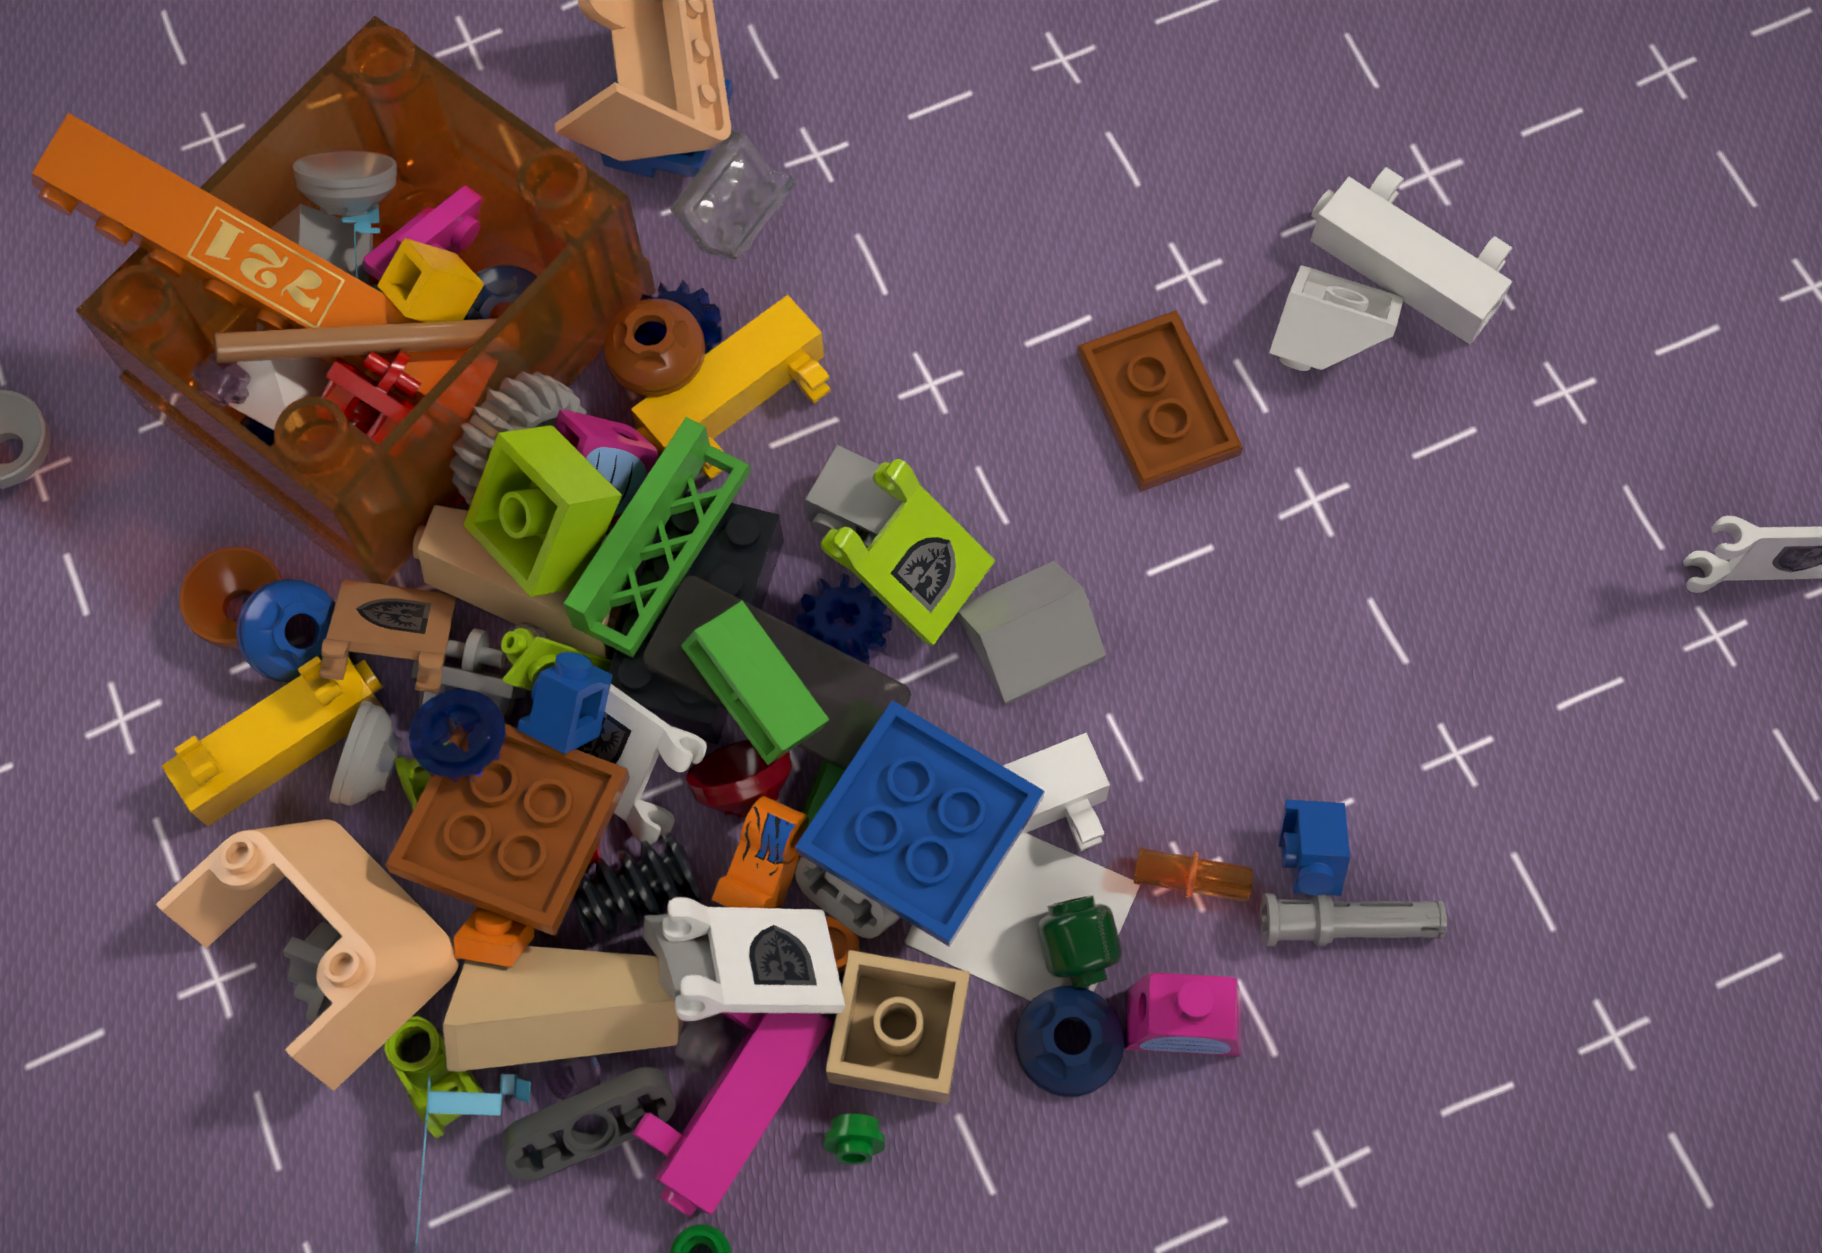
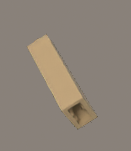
M434 505L427 525L418 527L413 542V556L415 559L420 560L424 583L544 638L608 659L611 646L583 633L571 624L563 603L573 588L530 597L463 526L468 513L467 510ZM605 535V537H604V539H603V541H602V544H603V542L605 541V539L607 538L608 535ZM630 580L623 591L631 588ZM625 604L612 607L602 624L617 631Z
M527 946L512 967L465 960L443 1023L447 1070L467 1071L675 1046L679 1044L684 1020L677 1016L673 1000L659 983L658 956Z

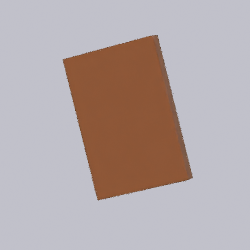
M1177 310L1077 346L1076 355L1140 492L1241 455L1243 446Z

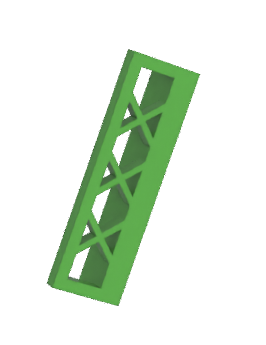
M685 417L563 603L574 628L632 658L751 473L748 463L710 446L706 426ZM706 462L730 474L721 488L700 494L697 493L694 480ZM688 489H690L691 496L683 498ZM710 505L705 514H703L702 507ZM695 509L699 523L693 533L668 540L664 526L671 515ZM660 534L662 542L653 544ZM680 551L679 555L674 561L672 553ZM666 555L670 569L663 580L638 587L635 571L640 563L647 559ZM630 580L632 589L623 591ZM651 597L644 608L642 599ZM636 602L639 617L627 636L602 624L612 607Z

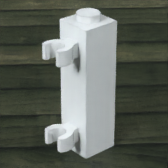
M1387 167L1378 175L1370 189L1348 177L1336 193L1330 189L1327 190L1311 214V217L1316 219V224L1310 241L1391 294L1404 297L1403 301L1471 345L1500 308L1512 283V280L1499 273V271L1506 262L1504 259L1513 247L1494 236L1478 258L1469 254L1392 204L1398 196L1396 189L1401 185L1404 178Z
M1087 733L1003 765L1045 791L1044 798L1021 834L1066 817L1080 852L1102 843L1101 836H1104V831L1092 806L1106 801L1110 783Z

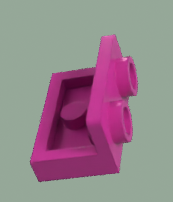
M464 185L435 209L427 207L364 256L362 269L380 281L404 238L458 255L472 244L480 231L481 223L477 219L483 197Z

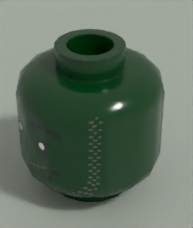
M1094 895L1048 905L1049 915L1041 919L1038 924L1039 939L1048 972L1055 977H1070L1073 988L1107 980L1105 968L1118 963L1122 956V948L1112 909L1105 904H1096Z

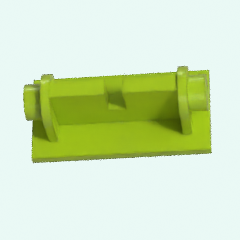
M524 628L507 632L501 642L502 651L506 653L507 658L513 665L502 680L506 684L532 691L539 672L554 666L556 656L560 653L572 652L587 657L592 665L608 672L612 661L539 636L535 637L530 630Z

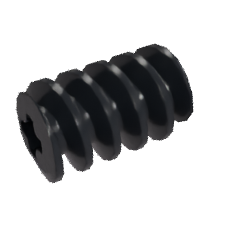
M667 832L663 834L662 853L658 854L647 841L641 842L640 861L635 862L625 849L618 851L617 870L613 871L602 857L596 859L595 878L590 879L585 873L573 900L589 941L592 942L595 938V922L597 921L611 935L617 931L618 913H621L629 924L634 926L639 924V911L642 904L652 915H661L663 896H666L669 900L684 897V888L688 887L699 900H703L684 846L680 845Z

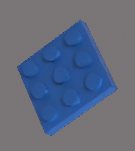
M892 700L796 844L795 850L802 857L950 947L1044 798L1045 791Z

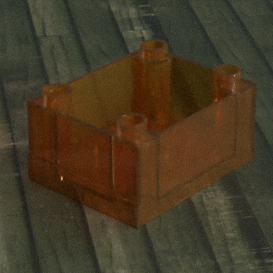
M374 16L200 188L271 228L300 204L320 211V207L307 199L295 185L293 163L298 159L315 153L339 150L369 151L387 155L397 162L396 186L382 201L378 202L379 223H371V228H380V233H373V249L427 207L435 209L464 185L483 197L477 219L481 223L480 231L472 244L465 250H462L458 256L474 273L486 267L505 264L526 268L538 277L513 303L503 302L492 309L489 319L497 320L380 444H377L351 424L342 409L336 403L326 398L305 397L291 403L281 412L276 421L275 428L272 430L198 389L202 378L238 363L216 362L214 333L257 331V312L238 301L234 307H230L213 299L202 290L205 283L186 272H183L181 277H176L163 271L148 260L151 253L142 247H139L75 311L121 370L120 380L141 407L364 582L385 585L413 555V542L419 526L427 525L434 505L456 508L465 499V497L459 494V488L452 483L455 472L449 465L451 460L458 454L452 446L454 442L462 438L464 430L461 425L468 423L474 415L473 406L480 407L485 402L489 389L498 391L506 377L514 380L522 371L530 375L538 371L544 376H551L568 387L604 348L606 331L615 316L630 304L650 299L656 292L649 260L643 256L630 199L627 194L583 164L576 154L556 145L414 44L404 32L390 27ZM333 215V216L342 218L341 215ZM372 276L371 285H378L379 280ZM393 390L394 393H396L409 403L413 404L414 400L406 397L405 395L399 393L396 390Z

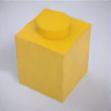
M404 238L377 286L405 317L422 322L464 320L483 288L484 282L456 253Z

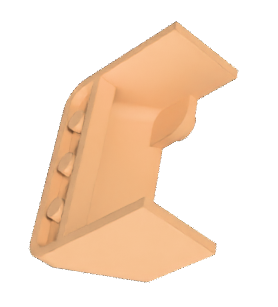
M578 0L581 11L588 19L611 30L618 83L614 82L555 123L556 133L619 161L710 150L730 136L731 121L713 0Z
M322 819L235 833L161 898L156 905L205 948H208L285 876L337 930L342 938L323 955L316 973L317 984L320 990L333 1004L285 1050L295 1061L335 1091L454 976L460 961L459 958L454 956V941L340 824L333 820Z

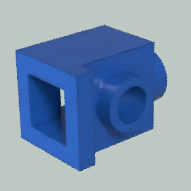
M572 652L558 654L554 666L539 672L531 692L533 700L531 714L519 719L517 730L563 754L599 737L613 675L592 665L591 661L581 654Z
M1285 800L1278 835V847H1282V868L1292 869L1293 893L1312 896L1324 894L1342 895L1350 860L1345 803Z

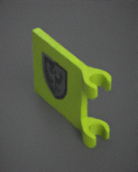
M895 459L891 463H881L873 474V481L882 490L902 503L868 548H866L859 535L853 529L846 526L839 530H829L823 537L820 545L828 556L851 570L927 646H932L989 571L995 560L920 485L911 467L905 461Z

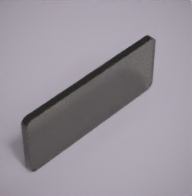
M696 576L686 577L680 584L643 654L642 661L644 666L648 670L726 709L681 645L695 629L718 617L743 600ZM743 601L829 718L824 728L799 744L798 747L846 770L890 702L893 700L903 707H907L911 699L910 689L905 684Z

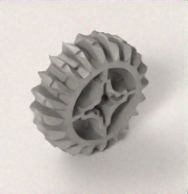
M522 371L514 380L506 377L498 391L490 389L487 391L485 402L480 407L473 406L474 415L468 423L461 425L464 430L463 436L454 442L452 446L458 454L451 460L449 465L455 472L452 483L459 488V494L465 497L466 502L471 505L498 432L549 425L555 426L559 409L586 414V410L580 406V399L573 394L570 388L551 376H544L538 371L532 375Z

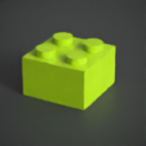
M553 425L498 432L463 526L530 597L544 595L575 587L598 552L622 494Z

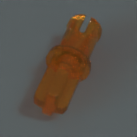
M1139 846L1133 884L1184 891L1185 898L1190 899L1193 893L1244 902L1251 895L1254 875L1250 867L1200 859L1199 852L1193 851L1191 856Z

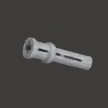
M1263 893L1260 903V931L1264 946H1276L1277 941L1312 940L1314 946H1326L1327 943H1332L1333 938L1423 937L1443 939L1446 935L1445 928H1440V926L1447 927L1446 907L1442 900L1420 902L1332 901V898L1325 894L1312 896L1311 899H1277L1274 893Z

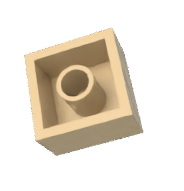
M849 950L842 985L845 1007L843 1012L837 1013L826 1067L829 1083L948 1105L969 989L970 972Z

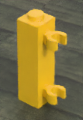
M786 295L705 354L699 373L686 386L668 395L648 396L631 408L637 428L636 431L657 449V454L660 457L685 417L706 426L710 446L723 451L714 438L791 381L795 380L804 395L813 404L831 392V388L825 383L830 379L829 375L818 363V361L824 358L822 332L789 295ZM707 462L701 469L710 481L723 472V470Z
M316 656L298 668L301 675L205 738L200 740L194 735L174 748L177 756L161 765L189 811L209 827L346 737L350 732L363 700L383 707L375 693L384 687L365 659L354 665L348 657L344 679L334 680L319 677L322 661Z

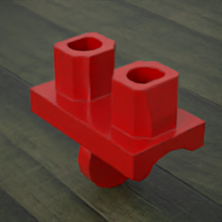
M400 350L391 363L373 351L369 353L362 365L380 376L379 382L339 356L328 370L326 377L330 380L324 389L318 408L343 424L350 417L360 400L377 409L380 413L365 434V438L385 452L392 454L407 439L411 432L418 435L427 422V414L390 390L394 385L410 397H413L421 385V382L403 371L411 357L404 351Z

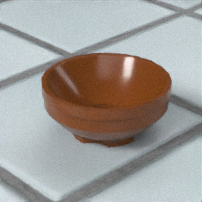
M653 298L630 304L621 310L611 321L604 340L605 360L611 375L627 390L644 396L668 395L686 386L699 373L706 351L704 335L696 318L680 304L667 299ZM646 322H658L667 328L665 338L658 344L646 346L634 339L638 327Z
M233 546L208 553L192 566L181 584L179 605L184 621L194 634L209 644L221 648H239L236 635L237 622L231 621L227 617L229 603L237 596L253 594L258 588L272 581L283 580L280 571L268 557L248 547Z

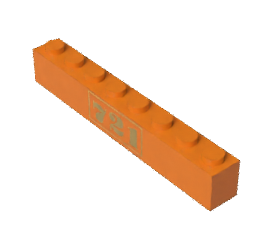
M69 112L32 172V185L40 190L37 197L46 205L68 216L74 210L94 220L96 222L93 227L94 230L106 239L124 247L131 241L149 251L151 254L148 260L163 271L176 277H181L182 273L186 272L204 282L205 285L202 290L213 299L230 307H234L238 301L259 313L256 321L269 330L422 322L405 317L382 292ZM479 348L406 352L411 357L403 371L421 382V385L413 397H410L394 385L390 390H396L414 400L413 405L425 412L427 419L442 423L444 418L454 422L463 414L493 356ZM398 353L378 355L391 363ZM368 355L339 356L377 382L381 379L380 376L362 365ZM338 356L319 358L333 364Z

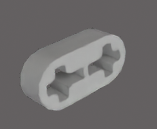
M801 857L797 862L795 875L801 891L853 933L863 938H874L894 925L900 918V916L806 858Z

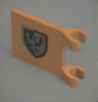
M343 579L327 637L324 638L321 654L323 657L319 677L343 680L348 654L351 651L418 660L415 690L439 693L456 597L447 593Z

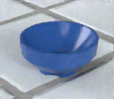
M283 579L261 586L244 603L237 620V641L244 659L253 670L263 677L277 682L290 683L301 675L298 671L299 667L316 656L322 661V643L324 638L327 637L336 603L321 588L303 580ZM296 614L308 616L315 625L314 639L308 646L301 649L290 645L284 633L286 623Z

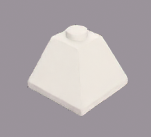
M1301 265L1289 292L1269 353L1279 356V361L1282 364L1296 370L1308 371L1311 367L1323 370L1393 337L1404 297Z

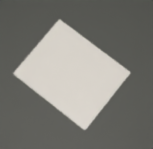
M1024 833L1016 840L950 947L913 924L905 939V944L1032 1001L1046 990L1059 986H1072L1070 977L1060 978L1052 976L1046 968L1038 934V924L1041 919L1049 915L1047 906L1074 898L1094 895L1096 904H1105L1112 909L1119 935L1138 892L1140 883ZM1097 983L1082 986L1081 988H1086L1094 992Z

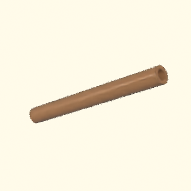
M511 318L214 333L217 363L369 355L371 351L376 354L398 353L400 350L406 353L512 347L514 343V330Z

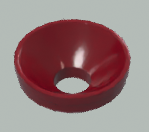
M749 739L741 740L717 749L703 757L700 763L694 764L689 769L686 775V782L698 803L716 811H723L725 815H736L738 818L747 817L752 806L762 796L775 801L778 800L779 791L785 784L792 768L790 751L767 765Z

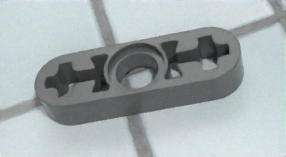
M637 1068L514 1121L505 1129L501 1137V1148L507 1171L513 1177L520 1180H537L635 1138L636 1136L632 1133L645 1113H651L666 1123L673 1115L676 1106L667 1076L656 1068ZM649 1094L653 1100L642 1104L638 1097ZM619 1105L623 1115L615 1117L613 1107ZM596 1114L604 1118L603 1123L594 1131L580 1133L572 1129L574 1123L585 1115ZM561 1130L563 1141L557 1142L556 1134L553 1132ZM533 1143L537 1151L528 1153L524 1146Z

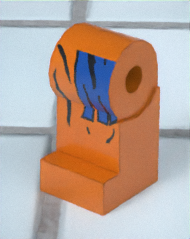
M762 796L752 806L743 823L740 841L727 875L719 879L711 900L730 908L782 909L796 864L801 856L796 853L795 846L808 828V815L768 797Z

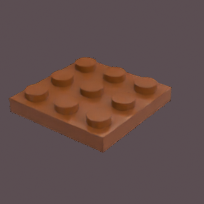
M466 709L385 865L391 874L555 936L630 779L628 769L576 749L563 754L518 731L516 727Z

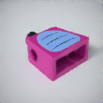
M559 409L554 427L622 494L610 522V525L616 524L659 459L657 449L639 432L627 424Z
M1148 973L1127 988L1125 1050L1240 1056L1241 993L1237 978ZM1146 1003V1011L1144 1017V1005Z

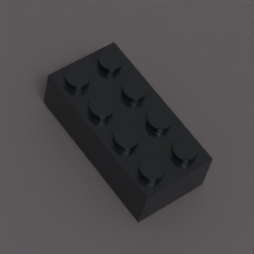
M687 491L683 498L691 496V492ZM731 502L633 658L615 649L608 673L613 675L611 681L613 686L670 726L697 735L705 742L719 744L729 711L681 645L695 629L718 617L740 601L744 602L758 621L784 541L780 515ZM710 505L702 507L703 514H705ZM695 509L671 515L664 526L668 540L693 533L699 523ZM660 534L653 544L662 542ZM680 551L672 553L674 561L679 555ZM666 555L646 560L638 587L663 580L670 569ZM651 597L642 599L644 608ZM635 601L630 605L621 632L625 636H627L639 617Z

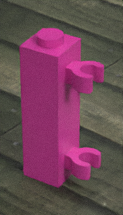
M720 1013L748 1031L682 1134L651 1113L644 1114L632 1133L666 1156V1159L653 1177L655 1181L665 1186L659 1198L690 1218L696 1208L704 1213L713 1214L833 1024L832 1021L820 1013Z

